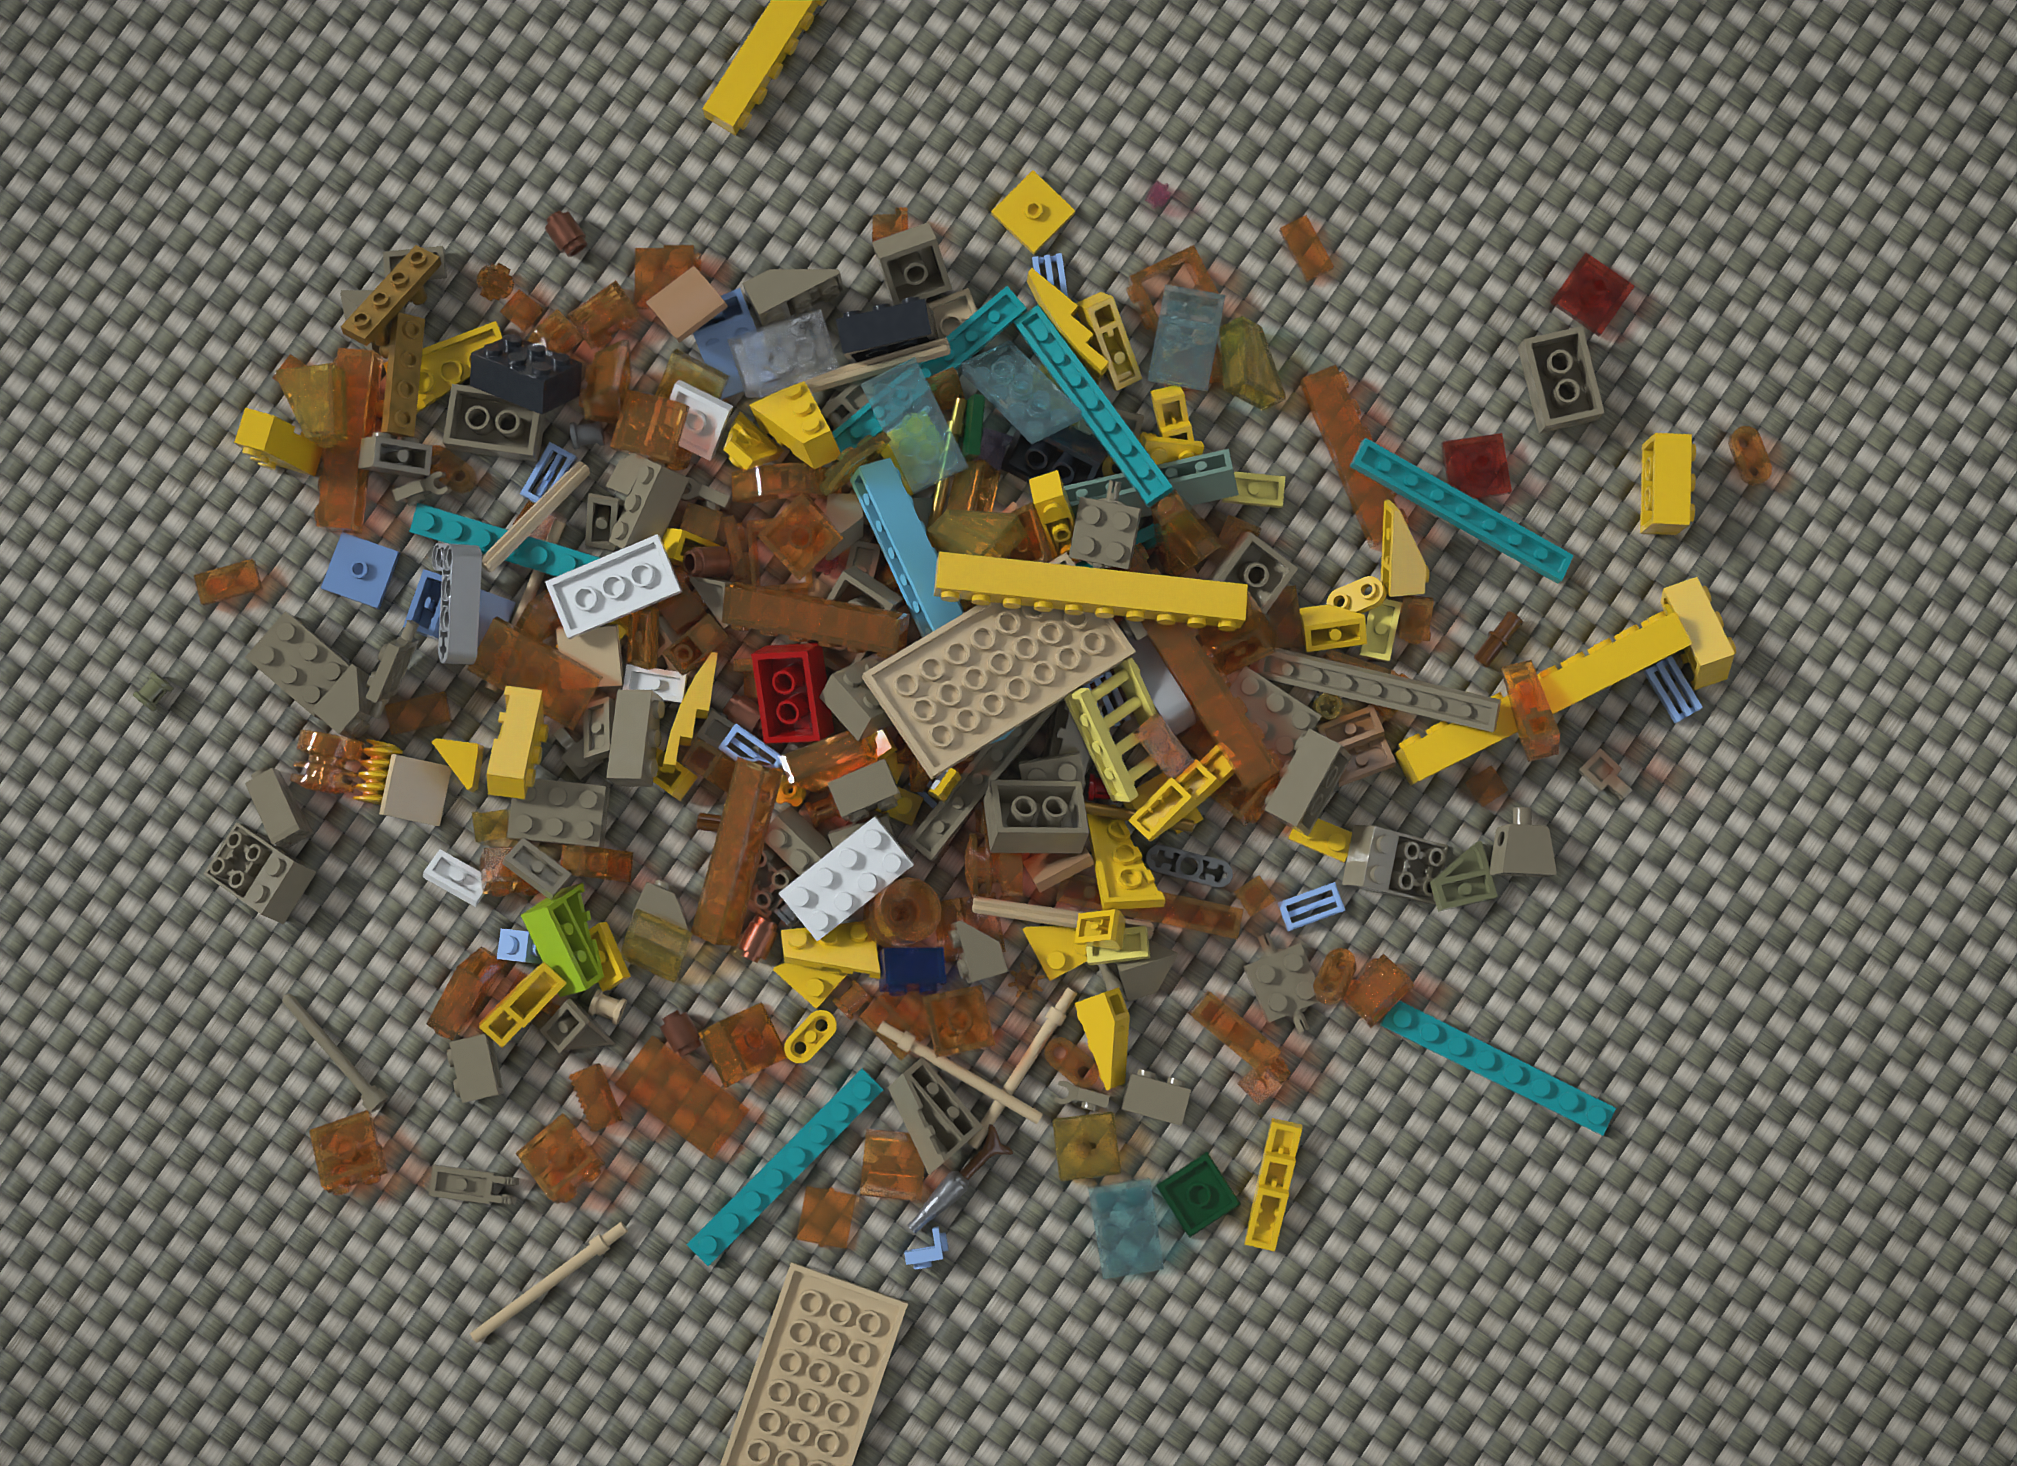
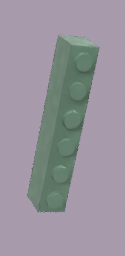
M1229 449L1157 465L1173 486L1174 491L1149 508L1123 473L1064 487L1075 519L1080 497L1096 500L1106 498L1109 480L1122 482L1118 501L1127 506L1142 508L1141 517L1239 495Z

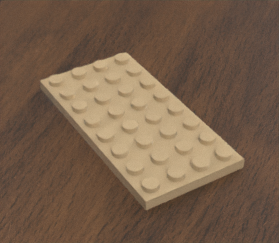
M1067 552L1049 562L1052 564L1076 566L1071 558H1069ZM990 602L989 605L973 607L864 672L862 679L932 780L1064 699L1071 692L1082 688L1121 664L1127 658L1132 657L1136 651L1113 618H1099L1095 616V613L1083 612L1081 615H1069L1060 609L1040 612L1034 610V607L1022 605L1021 608L1010 609L1004 607L1003 603Z
M791 1262L720 1466H852L908 1302Z

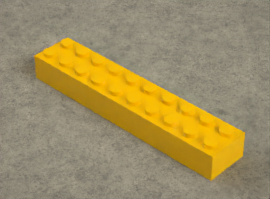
M1663 610L1641 622L1643 628L1639 629L1638 625L1635 624L1614 636L1616 641L1613 643L1610 638H1607L1587 649L1589 653L1587 656L1581 651L1560 663L1562 668L1559 670L1556 665H1553L1533 676L1535 679L1533 683H1530L1527 678L1506 690L1508 695L1503 697L1501 692L1491 696V698L1501 700L1497 726L1494 732L1441 721L1425 730L1427 736L1421 738L1420 734L1417 733L1398 744L1400 750L1395 752L1394 755L1410 786L1692 645L1676 611L1666 615Z

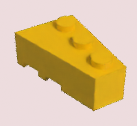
M804 379L749 405L760 429L765 434L769 433L781 446L785 445L790 448L795 456L813 469H817L842 457L833 434Z
M246 407L234 441L235 444L243 449V454L250 456V459L258 462L257 465L275 470L276 466L314 477L325 446L324 441L310 438V434L301 431V435L294 433L295 426L274 415Z
M1698 577L1663 588L1660 603L1665 614L1669 615L1676 611L1692 642V645L1683 649L1685 653L1680 656L1683 664L1689 662L1693 671L1694 680L1690 682L1693 691L1728 679L1734 655L1736 654V647L1732 638L1726 637L1724 633V623L1718 611L1714 612L1710 604L1711 595L1705 585H1701Z
M505 686L506 713L500 712L498 722L502 723L498 739L494 738L486 773L488 795L525 799L528 787L533 788L535 783L536 771L534 766L540 765L542 758V747L540 746L542 742H547L549 725L544 724L542 690Z

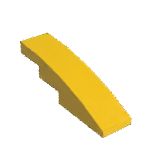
M1031 268L1028 271L1027 283L1037 304L1079 361L1100 379L1107 371L1109 361L1089 346L1092 343L1093 333L1074 318L1077 314L1078 305Z
M711 652L695 675L680 704L669 735L661 772L674 773L678 746L691 745L695 717L707 719L718 653Z
M1220 741L1200 762L1195 759L1175 780L1171 777L1128 821L1151 842L1198 807L1243 765V762Z
M1275 1118L1271 1120L1252 1203L1245 1245L1275 1251L1289 1197V1187L1296 1163L1295 1157L1302 1133V1124Z

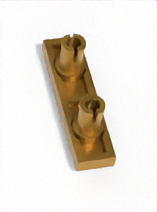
M415 245L341 325L343 334L365 346H368L371 342L373 344L376 343L377 346L386 345L390 340L386 325L408 301L410 303L413 301L414 305H421L427 300V294L423 285L442 265L440 257Z
M398 312L392 319L390 341L379 348L380 355L388 359L385 399L377 401L374 405L375 415L380 418L383 417L382 433L399 437H414L425 327L424 318Z

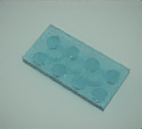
M1010 340L961 363V373L1031 444L1081 420L1082 411Z
M915 357L860 384L914 494L969 467Z

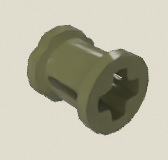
M152 671L149 674L151 678L140 691H135L133 696L144 706L155 711L157 709L156 704L168 691L172 692L174 687L156 672Z

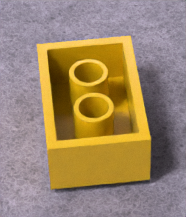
M1654 433L1642 444L1640 534L1677 535L1687 528L1690 522L1694 521L1695 505L1691 503V492L1695 490L1696 477L1694 473H1691V462H1694L1696 458V444L1692 443V434Z

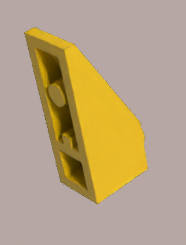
M1099 292L1075 303L1078 305L1077 313L1081 324L1093 333L1091 346L1109 361L1105 373L1113 389L1118 391L1142 380L1143 378L1114 297Z
M1385 500L1381 582L1386 586L1387 594L1390 597L1425 594V583L1429 581L1428 566L1424 562L1401 511L1390 500Z

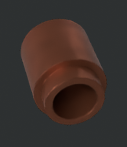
M557 211L547 218L548 224L545 226V230L561 253H566L568 257H572L587 246L586 235L570 212L562 213V211Z
M722 546L694 547L687 551L683 557L685 572L695 578L724 576L731 563L729 554Z
M738 694L733 695L725 706L723 714L728 717L729 721L738 724L753 736L757 732L762 734L758 703L745 695L742 697Z
M756 915L754 922L750 921L738 947L744 950L741 956L756 963L759 962L760 958L766 960L778 936L776 930L779 925Z
M676 1010L662 1019L664 1025L660 1029L674 1053L678 1052L681 1058L702 1046L699 1040L701 1036L687 1012L680 1014Z

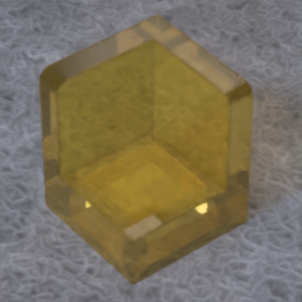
M507 809L484 813L479 811L472 812L476 843L483 845L512 840L507 838L509 812Z

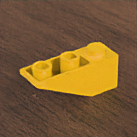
M1058 470L1029 479L1034 506L1055 558L1066 552L1069 555L1076 521ZM1071 558V560H1072L1073 562L1079 560V559Z
M1117 987L1075 1003L1078 1020L1083 1025L1088 1039V1047L1094 1055L1098 1066V1074L1104 1083L1106 1091L1124 1084L1126 1079L1130 1015L1121 990Z

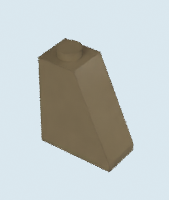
M264 767L251 775L252 779L245 784L273 845L288 849L314 834L279 770Z

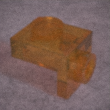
M954 367L926 378L930 392L927 394L928 400L938 413L953 408L955 398L965 399L958 372Z
M1402 596L1398 632L1400 638L1404 639V641L1412 644L1430 641V624L1434 605L1432 597Z
M1269 1051L1237 1084L1259 1106L1286 1081L1291 1072L1282 1058L1275 1056Z

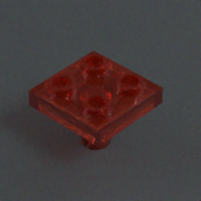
M1585 252L1550 303L1599 337L1635 286Z
M1502 433L1443 441L1441 443L1447 484L1473 499L1507 495L1512 492Z

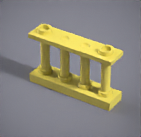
M1132 657L1127 658L1121 664L1114 667L1115 674L1093 690L1078 688L1064 698L1112 801L1131 802L1139 796L1134 786V781L1156 765L1158 767H1178L1181 765L1176 754V748L1169 739L1140 675V669ZM1121 685L1127 701L1105 717H1102L1097 701ZM1133 712L1140 727L1115 744L1109 728ZM1143 739H1146L1152 754L1127 771L1122 755Z

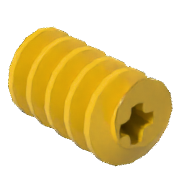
M365 739L373 747L364 748L363 753L371 758L361 760L360 762L368 771L358 773V777L363 779L365 783L356 784L355 788L362 792L363 795L354 796L353 799L381 805L391 755L403 754V750L393 744Z

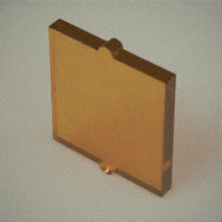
M806 1186L796 1240L817 1243L819 1247L828 1245L847 1249L856 1195L835 1191L833 1187L822 1189Z

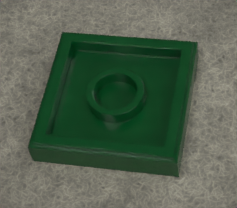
M973 394L967 400L962 422L965 424L963 436L959 437L956 461L959 465H968L981 453L985 408L984 395Z
M1207 1151L1156 1184L1157 1189L1189 1238L1241 1205Z

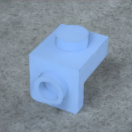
M501 928L497 959L536 964L543 963L528 931Z
M939 1226L933 1227L935 1246L905 1250L906 1265L913 1264L914 1269L932 1267L931 1261L942 1260L944 1258L943 1252L949 1251L946 1232L940 1233Z

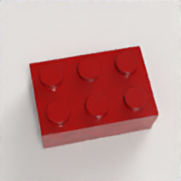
M822 643L768 645L751 654L764 743L821 741L834 732L832 711L819 698L827 683Z

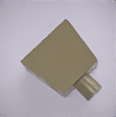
M1530 807L1513 808V824L1497 827L1490 865L1491 876L1544 878L1556 875L1550 830L1548 826L1532 825V810Z

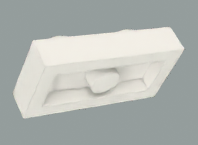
M627 664L623 690H653L663 698V701L681 704L685 696L688 674Z
M441 849L423 872V878L474 907L483 898L492 885L493 880L491 877Z

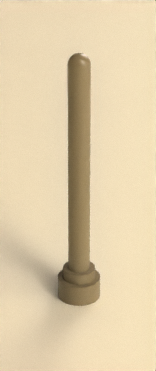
M292 994L284 995L282 999L283 1004L362 1094L360 1097L363 1100L362 1105L371 1114L384 1105L389 1099L385 1091L368 1083Z

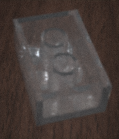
M821 310L805 311L727 339L746 398L763 397L839 368Z

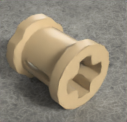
M597 989L589 1006L588 1014L591 1016L597 1014L612 1020V1024L617 1025L621 1020L627 1000L624 998L621 1000L603 994L602 990Z

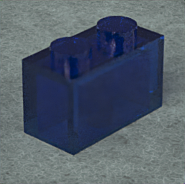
M944 947L883 948L878 954L880 992H889L890 996H903L911 991H919L920 995L928 996L937 994L946 984Z

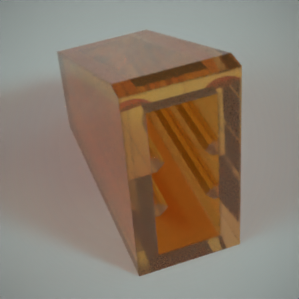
M1176 489L1151 507L1158 556L1168 576L1180 577L1221 547L1212 528Z
M848 730L780 756V760L789 784L821 794L829 789L828 782L879 761V757L876 752L877 743L872 735L857 741Z
M482 946L457 966L426 1025L434 1029L435 1033L441 1037L448 1038L451 1041L465 1029L507 962L497 959L495 954Z

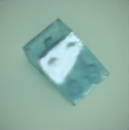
M1165 284L1147 381L1202 391L1208 390L1225 295Z
M1147 1176L1087 1187L1103 1279L1164 1269L1150 1178Z

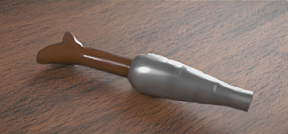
M989 1124L983 1148L960 1172L953 1171L940 1182L916 1217L907 1225L915 1234L967 1191L968 1180L989 1158L995 1155L1013 1154L1009 1146L1000 1143L995 1126Z

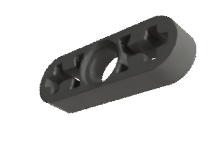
M1164 845L1153 846L1145 857L1147 867L1155 873L1214 888L1225 887L1231 882L1233 877V870L1226 861ZM1158 851H1163L1165 858L1173 860V853L1179 854L1175 863V872L1169 871L1172 866L1171 864L1162 863L1160 868L1156 867L1155 861L1151 860V855H1157ZM1193 858L1197 862L1198 869L1195 874L1185 875L1181 871L1180 864L1183 859ZM1203 861L1209 862L1206 867L1207 869L1216 870L1218 865L1222 866L1223 872L1227 873V878H1222L1217 883L1214 881L1215 876L1205 873V880L1199 879L1203 871Z

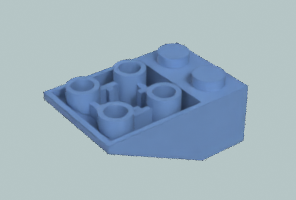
M740 288L721 295V298L728 307L693 333L720 400L776 379Z
M423 569L403 627L405 628L407 620L415 621L419 624L416 634L439 641L442 575ZM480 589L477 654L496 660L516 602Z

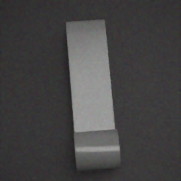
M437 543L432 552V565L435 571H442L438 643L439 660L443 664L472 665L476 661L478 648L482 567L481 549L478 545Z
M1147 635L1138 641L1134 640L1132 636L1127 638L1136 651L1132 658L1140 669V675L1169 739L1195 725L1196 720L1189 701Z

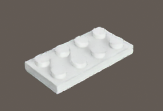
M658 534L545 581L568 639L577 637L682 592L661 537Z
M875 815L778 894L816 941H819L912 867L914 862Z

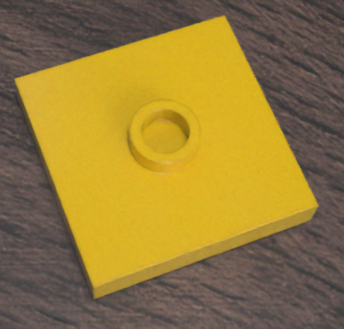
M1032 170L991 211V215L1034 255L1076 211Z

